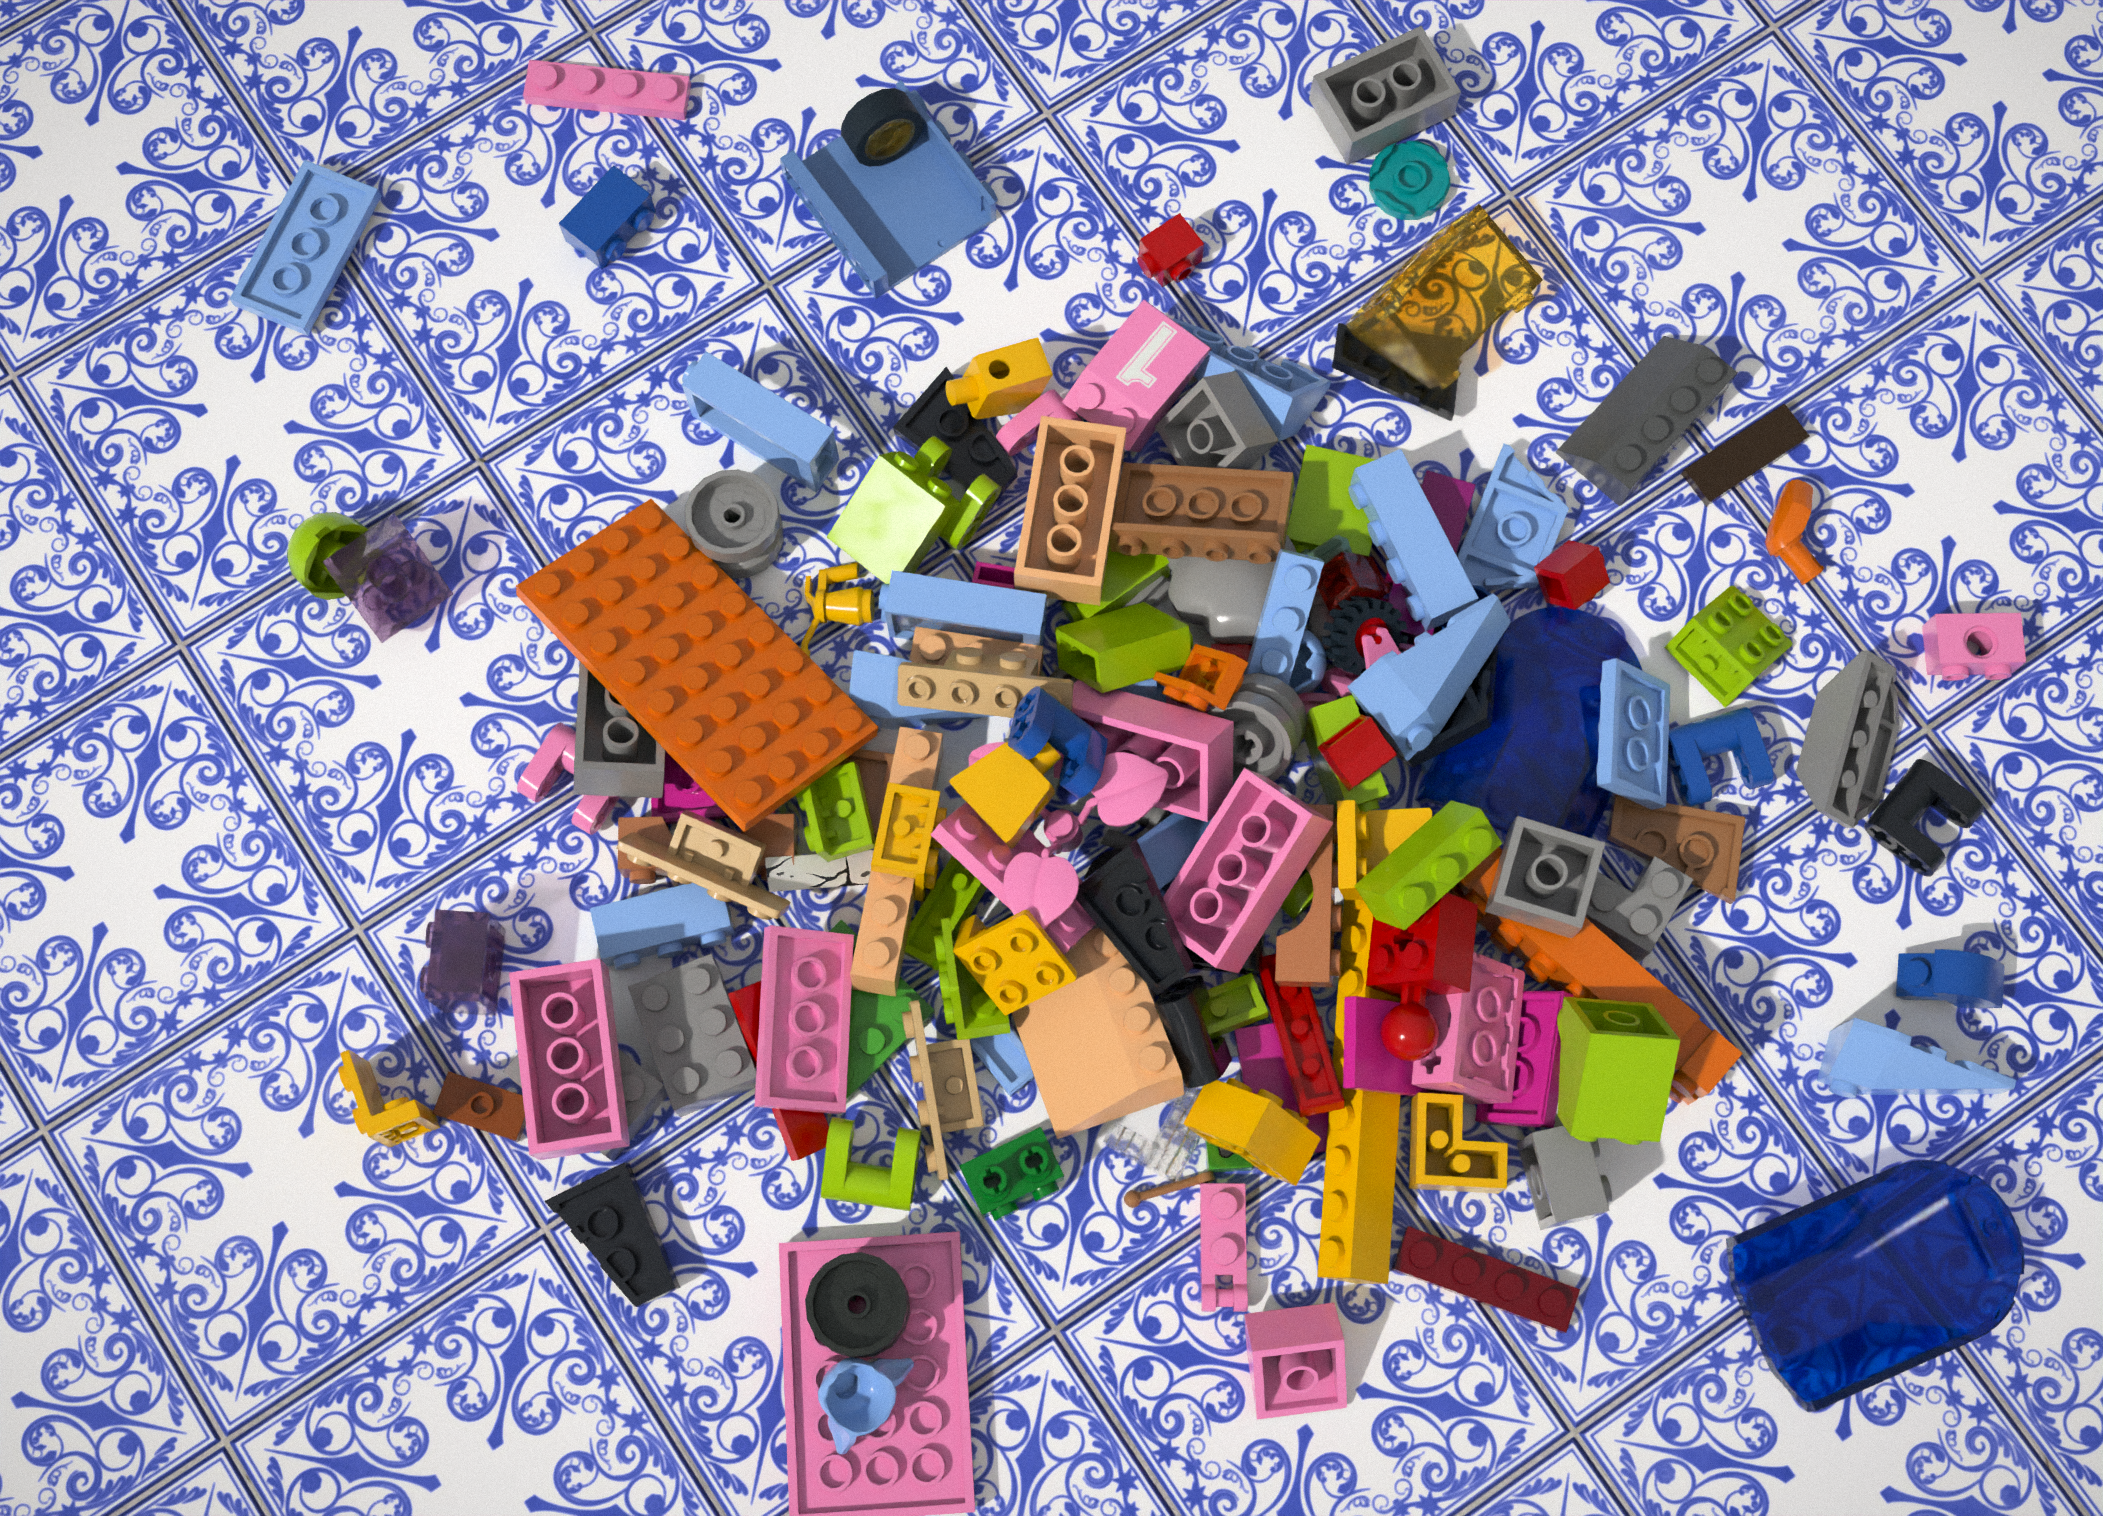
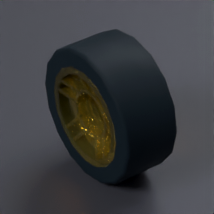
M896 88L881 89L867 95L848 111L841 124V136L860 164L868 167L882 166L905 154L917 142L922 133L923 119L904 91Z

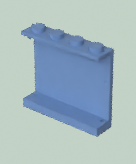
M901 80L896 83V88L906 93L923 119V128L917 142L896 160L882 166L868 167L860 164L842 136L802 161L794 150L780 158L784 179L875 299L996 221V202L998 198L988 182L983 181L981 183L973 173V164L962 150L957 152L950 144V135L944 125L939 120L932 121L926 113L927 106L916 90L910 92ZM890 122L878 128L874 133H877L886 126H888Z

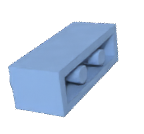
M691 883L590 908L601 960L608 967L614 965L616 970H623L641 964L640 958L657 954L659 959L678 956L684 953L683 947L700 943L702 948L721 945L727 941L726 936L736 934L729 904L708 895V889Z

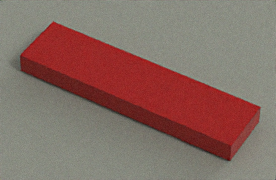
M1276 954L1262 956L1259 976L1300 1118L1343 1109L1344 1098L1311 987L1279 986L1275 981Z
M761 980L728 993L756 1068ZM771 1108L791 1161L800 1160L826 1148L829 1125L824 1113Z

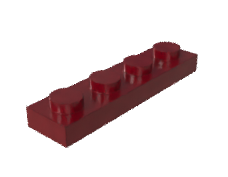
M1407 1226L1392 1268L1393 1271L1563 1334L1567 1333L1580 1292L1578 1288Z

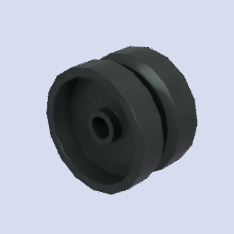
M862 1252L841 1254L825 1263L812 1278L805 1298L807 1321L816 1338L833 1352L854 1358L875 1357L893 1347L904 1333L910 1315L909 1293L897 1271L880 1257ZM856 1296H861L866 1301V1308L860 1314H855L849 1309V1301L856 1302Z

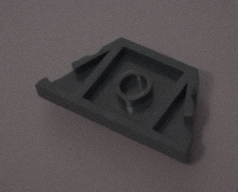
M1497 646L1494 647L1441 732L1432 739L1425 749L1418 751L1408 761L1393 748L1397 753V758L1414 768L1492 727L1498 659ZM1357 706L1360 715H1365L1360 706Z

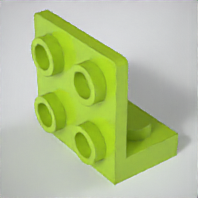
M1731 585L1693 616L1664 648L1726 708L1793 644L1784 635L1783 630L1775 623H1772L1746 594Z
M950 917L941 918L943 935H935L934 941L946 1024L955 1023L957 1040L1011 1033L1008 1015L1005 1016L959 958L955 957Z

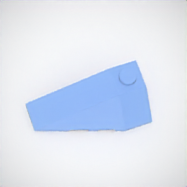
M1175 318L1172 319L1212 348L1195 372L1194 377L1200 381L1203 377L1236 371L1277 436L1278 442L1298 433L1330 387L1332 381L1297 363L1283 359L1281 366L1259 358V349L1248 345L1246 348L1223 345L1224 338L1221 335Z
M1492 593L1452 616L1447 623V627L1432 636L1426 631L1415 637V646L1397 655L1392 650L1383 655L1347 688L1365 716L1373 719L1390 746L1408 761L1418 751L1425 749L1432 739L1441 732L1511 620L1499 598Z
M854 650L849 698L879 727L878 733L881 732V728L895 730L899 729V727L910 728L993 717L991 715L901 706L897 702L898 667L901 662L912 661L899 657Z
M1853 1018L1829 1032L1817 1078L1818 1082L1830 1085V1092L1847 1098H1856V1094H2002L2014 1089L2016 1084L2015 1079L1971 1061L1955 1060L1954 1063L1947 1061V1051L1938 1047L1910 1046L1911 1036L1858 1018Z

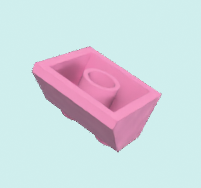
M1335 1302L1244 1314L1246 1348L1257 1420L1347 1408L1345 1343Z

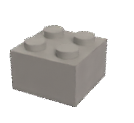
M1236 371L1203 377L1155 425L1178 466L1249 470L1279 441Z
M1517 816L1508 828L1485 912L1572 939L1583 927L1605 842Z
M1563 1125L1532 1132L1517 1142L1540 1230L1592 1219L1610 1211L1608 1202H1612L1610 1183L1606 1175H1600L1595 1159L1600 1156L1598 1140L1595 1142L1578 1140L1570 1136Z

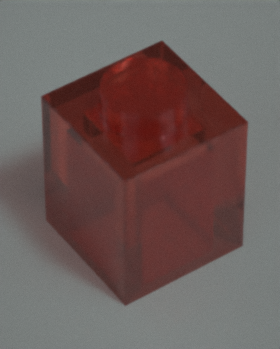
M1341 551L1323 566L1317 585L1329 611L1332 609L1342 611L1338 603L1343 599L1351 601L1350 596H1367L1380 600L1390 592L1371 556Z

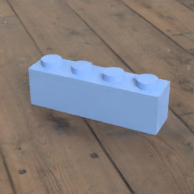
M1401 449L1355 468L1350 486L1348 487L1350 498L1358 510L1363 508L1369 520L1367 528L1373 543L1377 547L1382 545L1389 559L1386 561V566L1395 584H1402L1408 596L1405 602L1412 619L1415 622L1420 620L1425 631H1428L1448 622L1452 616L1475 604L1478 596Z

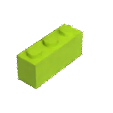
M1451 800L1354 886L1376 920L1406 930L1496 850L1502 842L1480 808Z

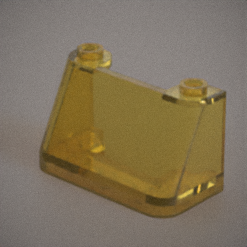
M1478 204L1434 234L1344 325L1355 338L1428 388L1432 389L1439 386L1443 390L1461 375L1458 367L1463 361L1460 357L1502 314L1511 309L1518 313L1528 306L1535 298L1532 291L1543 279L1481 205Z

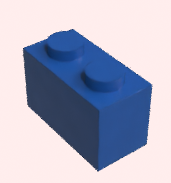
M613 165L558 224L565 241L602 270L610 261L614 262L622 256L626 250L627 243L637 232L641 233L650 226L656 209L651 194Z

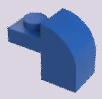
M1935 949V953H1899L1896 997L1901 1000H1946L1958 1008H2002L2005 965L1983 954L1959 950Z

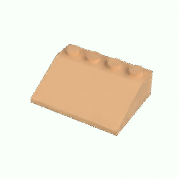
M1099 927L1092 929L1064 955L1077 971V977L1074 982L1011 1013L1057 1139L1184 1095L1182 1073L1147 984Z

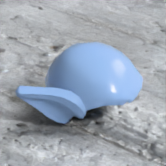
M849 1357L838 1362L827 1371L818 1390V1400L822 1409L828 1415V1426L832 1433L837 1453L841 1455L846 1454L854 1445L857 1436L873 1432L888 1419L896 1403V1386L904 1381L914 1367V1362L911 1358L880 1359L868 1362L861 1358Z

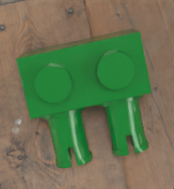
M1041 1127L959 1165L983 1219L992 1215L994 1221L1001 1220L1017 1212L1019 1208L1016 1203L1032 1195L1035 1202H1038L1060 1191L1057 1183L1064 1181V1174Z

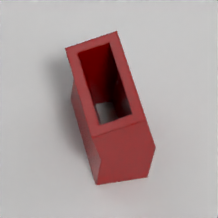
M1365 715L1358 716L1318 746L1321 754L1348 791L1352 790L1397 755L1373 719Z

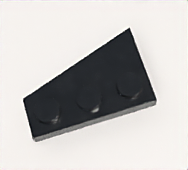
M1338 323L1332 368L1452 422L1455 410L1462 341Z
M946 366L894 425V433L917 451L929 438L936 436L952 448V454L943 471L966 489L980 475H987L1002 488L997 498L998 500L1018 477L1017 469L981 419L972 417L967 403L955 406L949 403L945 385L947 381L953 380L954 376Z
M1137 839L1079 884V891L1076 897L1078 903L1156 996L1187 974L1193 967Z

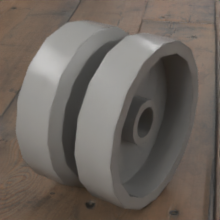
M740 469L721 470L703 478L691 490L685 504V524L695 547L708 558H711L731 579L749 578L765 571L777 559L784 543L783 523L778 501L770 485L756 474Z
M1262 673L1244 674V680L1240 689L1232 695L1225 711L1211 706L1207 712L1209 715L1234 721L1233 783L1236 782L1244 768L1266 776L1272 781L1278 779L1289 766L1296 749L1302 742L1308 721L1304 703L1294 689L1280 679Z

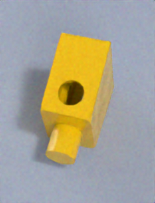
M1039 338L1022 341L973 357L962 378L946 382L945 390L949 403L952 406L967 403L972 417L975 419L1020 413L1040 397L1053 375Z
M1005 742L949 780V783L1008 847L1012 849L1054 796L1055 790L1043 775L1062 757L1047 742L1035 757L1026 760L1010 748L1008 742Z

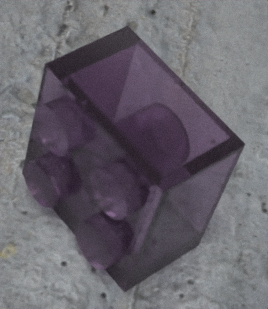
M395 513L322 561L333 579L381 643L453 595Z
M436 909L434 922H429L427 925L425 942L426 947L431 950L429 966H423L421 970L420 990L422 993H425L426 1000L444 1013L496 1016L506 929L490 913Z

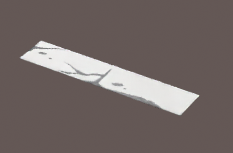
M874 850L863 851L827 862L818 854L795 855L794 865L792 856L765 858L769 892L868 885Z

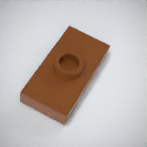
M448 1071L432 1114L516 1142L520 1141L526 1125L523 1095Z

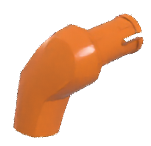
M1796 479L1786 483L1779 496L1767 529L1765 545L1769 555H1774L1775 558L1780 556L1800 580V583L1804 585L1825 568L1800 540L1803 538L1801 533H1803L1812 510L1813 487L1804 481Z

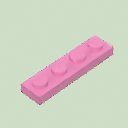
M529 60L523 98L526 104L686 120L691 81L689 76Z

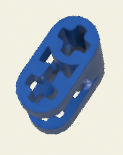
M1036 686L1023 697L1015 710L1008 746L1026 760L1035 757L1048 742L1064 755L1059 784L1078 799L1082 798L1094 788L1101 777L1108 739L1041 687Z
M1740 708L1669 729L1668 763L1679 794L1687 807L1711 801V784L1702 759L1725 752H1732L1740 777L1746 788L1751 790L1772 784L1774 774L1771 761L1756 720L1749 708Z

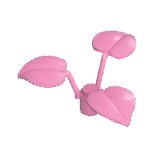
M1005 742L989 743L973 750L968 757L969 766ZM1126 752L1111 753L1105 756L1101 777L1091 790L1095 797L1086 802L1079 816H1075L1072 812L1065 809L1049 812L1044 808L1040 815L1045 820L1043 829L1051 846L1042 850L1041 857L1031 852L1017 854L1005 870L1003 880L1004 893L1013 914L1028 910L1043 929L1063 915L1072 906L1077 897L1079 878L1068 860L1059 856H1049L1054 853L1060 854L1061 852L1073 851L1081 844L1083 839L1081 826L1087 824V817L1096 805L1100 819L1108 826H1127L1140 820L1161 798L1169 778L1167 771L1135 754Z

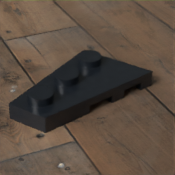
M630 1163L620 1164L544 1201L570 1227V1232L580 1244H584L600 1262V1267L634 1307L646 1305L681 1288Z

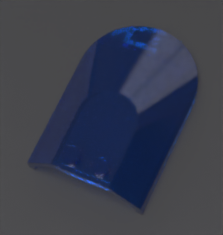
M1546 607L1528 612L1509 624L1496 644L1498 659L1492 727L1435 756L1414 800L1421 804L1427 802L1440 806H1445L1452 800L1480 808L1491 826L1507 834L1508 828L1515 818L1520 816L1592 838L1613 793L1597 786L1596 767L1599 749L1598 725L1600 722L1602 661L1618 658L1642 670V667L1635 652L1625 638L1604 620L1579 609Z
M1934 1160L1911 1161L1891 1167L1726 1238L1731 1288L1770 1371L1806 1412L1823 1409L1989 1333L2005 1319L2016 1302L2014 1296L2018 1288L2020 1275L2024 1274L2025 1268L2021 1234L2014 1216L2001 1196L1977 1175H1970L1958 1168L1949 1166L1946 1162Z

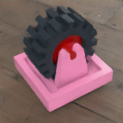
M1356 595L1350 596L1351 601L1343 599L1338 603L1342 611L1337 609L1330 611L1328 615L1333 617L1334 621L1333 623H1324L1323 629L1329 630L1330 636H1322L1323 644L1331 646L1325 652L1328 658L1334 659L1332 664L1335 667L1325 672L1321 681L1323 691L1341 697L1352 695L1347 686L1380 657L1392 650L1399 655L1414 646L1407 644L1408 636L1400 634V631L1407 629L1405 621L1398 620L1402 614L1398 609L1392 608L1393 605L1391 603Z

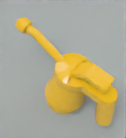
M858 562L819 569L818 587L815 597L812 596L813 583L811 576H806L805 598L812 607L814 618L801 642V649L809 657L811 651L808 649V645L819 623H827V620L861 626L864 623H873L875 613L873 589H863L859 586L829 592V584L859 578Z

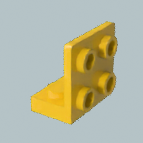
M888 782L871 862V871L914 878L915 900L924 901L926 889L934 890L939 866L937 864L939 849L943 847L931 836V833L940 822L946 819L947 808L940 807L941 791Z
M1355 800L1337 801L1338 889L1345 900H1363L1354 885L1433 817V812L1430 808L1369 810L1364 812L1360 811Z
M1023 910L992 927H986L977 914L961 923L953 952L1005 1016L1076 980L1077 971L1028 910Z
M351 1050L340 1053L344 1065L338 1067L339 1076L345 1090L348 1093L353 1091L358 1107L353 1109L352 1113L356 1126L362 1135L367 1133L368 1137L390 1148L440 1128L436 1115L432 1114L433 1110L415 1099L409 1101L408 1097H402L384 1104L370 1062Z

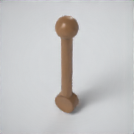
M1208 1171L1142 1192L1130 1190L1125 1194L1124 1202L1128 1207L1135 1208L1143 1200L1200 1185V1183H1208L1215 1180V1176L1212 1171Z

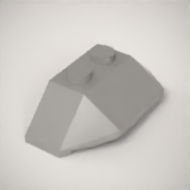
M1868 650L1861 651L1817 693L1796 768V774L1817 811L1845 828H1854L1859 820L1866 817L1879 805L1900 727L1898 696L1894 686V682L1897 680L1896 668Z

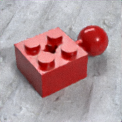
M1447 892L1406 930L1378 921L1373 916L1366 986L1401 999L1400 1005L1395 1006L1385 1015L1380 1032L1384 1047L1395 1058L1403 1061H1418L1427 1057L1435 1049L1439 1039V1026L1434 1015L1425 1008L1426 997L1470 992L1478 904Z

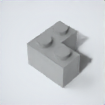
M1656 856L1644 866L1631 890L1597 872L1585 917L1628 955L1640 962L1653 950L1692 883L1693 878Z

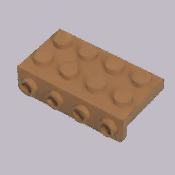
M1123 462L1114 519L1110 529L1109 543L1111 552H1119L1127 556H1136L1140 553L1156 554L1171 559H1178L1183 556L1202 557L1216 562L1226 559L1248 560L1254 564L1276 562L1279 550L1285 549L1294 487L1293 472Z

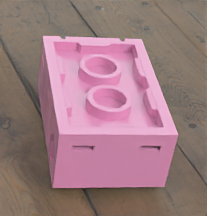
M1474 952L1470 992L1426 997L1425 1008L1437 1020L1439 1039L1435 1049L1427 1057L1414 1061L1411 1084L1439 1094L1463 1095V1102L1468 1104L1512 1103L1525 972Z

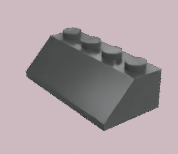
M1663 336L1559 447L1556 454L1618 506H1621L1727 391L1738 372L1704 345Z

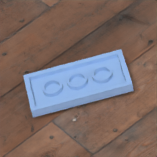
M304 159L230 297L232 304L308 336L382 197L379 190Z

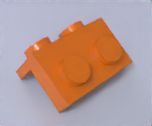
M1195 644L1178 678L1156 671L1153 680L1165 686L1162 692L1163 695L1183 705L1187 703L1204 712L1208 705L1225 711L1232 695L1240 689L1243 683V673L1248 662L1236 655Z

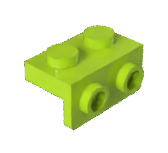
M854 761L832 768L796 794L801 810H806L809 826L804 827V834L807 845L812 852L815 851L827 862L875 847L876 838L859 766Z

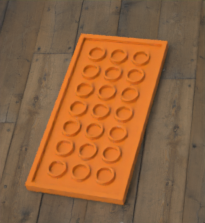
M649 499L516 585V595L743 832L753 827L877 736L879 727L711 558H708L695 547L692 539L652 499Z

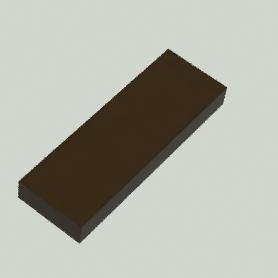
M1783 404L1685 468L1681 475L1707 507L1805 443L1810 436L1788 407Z

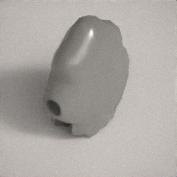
M1286 535L1285 550L1297 552L1289 536ZM1183 556L1178 559L1167 558L1169 561L1168 567L1172 575L1168 596L1180 619L1188 623L1204 625L1208 634L1217 643L1253 644L1276 562L1254 564L1248 560L1226 559L1216 562L1202 557Z

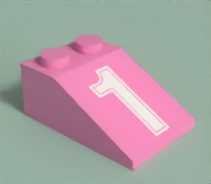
M1143 300L1085 367L1062 403L1090 423L1125 427V449L1131 452H1140L1156 430L1155 425L1170 410L1212 348L1149 302Z

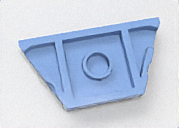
M1505 443L1499 453L1457 557L1472 585L1482 586L1486 590L1537 588L1539 582L1534 566L1551 554L1569 507L1555 493L1548 491L1544 481L1534 470L1529 472L1514 456L1515 450Z

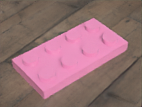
M967 802L940 822L931 833L933 838L1009 909L1003 886L1004 874L1008 864L1017 854L1022 852H1031L1041 857L1042 850L1046 848L1035 837L1033 832L1028 829L1017 845L1010 849ZM1075 899L1072 906L1044 930L1065 955L1097 924Z
M773 925L764 928L754 1107L833 1114L846 1112L852 988L850 972L853 962L854 935Z

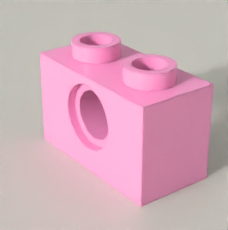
M2021 613L1935 614L1922 626L1927 675H1942L1943 680L1957 681L1966 679L1969 675L1985 674V679L2002 680L2010 678L2012 673L2026 663ZM1967 641L1974 642L1979 646L1981 656L1975 655L1969 650Z

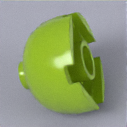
M337 512L318 513L304 520L295 529L288 542L287 558L292 575L306 590L317 598L325 600L338 599L349 594L345 589L350 587L355 581L361 585L367 579L375 564L376 543L370 538V531L357 520Z

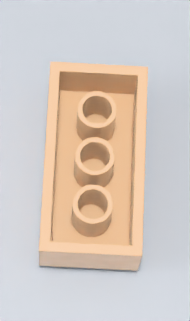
M1041 416L1014 571V589L1047 594V598L1100 606L1110 547V529L1114 519L1125 453V427Z

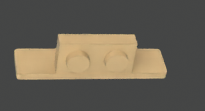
M964 647L952 650L943 666L901 662L898 667L897 702L901 706L1013 718L1020 701L1036 686L1041 687L1072 711L1074 683L1070 679L1038 676V659L1026 658L1024 654L1019 652H1005L1001 655L984 654L978 648Z
M689 810L681 813L669 847L634 832L621 838L616 849L626 853L628 860L635 864L646 867L654 865L667 871V876L682 884L695 883L708 889L707 894L723 902H731L733 900L747 906V911L750 914L761 919H778L788 911L791 903L787 899L752 884L767 844Z
M919 1000L908 1002L910 1011L902 1012L905 1037L906 1039L914 1038L917 1055L909 1057L913 1083H922L924 1100L916 1101L920 1127H929L932 1143L931 1145L924 1146L928 1173L936 1171L938 1180H946L949 1178L941 1133L984 1126L970 1039H955L926 1044Z

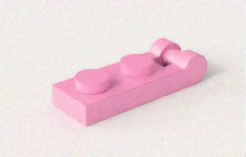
M1200 1183L1202 1312H1215L1216 1307H1233V1312H1247L1245 1183ZM1215 1276H1232V1289H1216Z

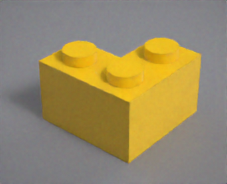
M1229 1077L1226 1083L1215 1080L1204 1085L1183 1124L1208 1143L1240 1155L1264 1174L1297 1186L1321 1140L1319 1136L1306 1127L1309 1120L1305 1117L1300 1118L1299 1113L1293 1110L1281 1108L1284 1101L1275 1094L1264 1089H1260L1257 1094H1254L1249 1086L1234 1078Z
M1417 1093L1411 1099L1409 1189L1499 1194L1507 1189L1508 1143L1462 1140L1463 1095Z

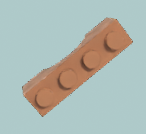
M1307 804L1331 820L1333 825L1305 867L1313 883V900L1308 914L1294 929L1276 936L1275 981L1279 986L1333 987V976H1341L1342 966L1341 949H1334V932H1342L1343 921L1342 905H1335V888H1338V861H1336V844H1338L1337 812L1334 805Z
M769 814L746 832L741 831L742 834L767 844L755 874L761 875V880L768 881L765 858L792 856L794 865V856L798 855V823L794 814ZM618 817V842L621 838L634 832L669 847L673 835L663 817ZM618 850V870L624 878H629L630 883L652 884L656 882V877H668L667 871L654 865L646 867L635 864L628 860L626 853Z

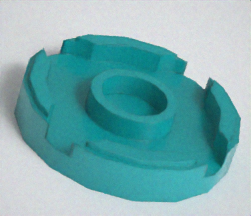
M1407 141L1398 145L1396 143L1388 145L1375 157L1369 172V192L1375 204L1387 215L1400 220H1420L1432 215L1443 205L1451 185L1447 169L1448 165L1445 158L1436 149L1425 143Z

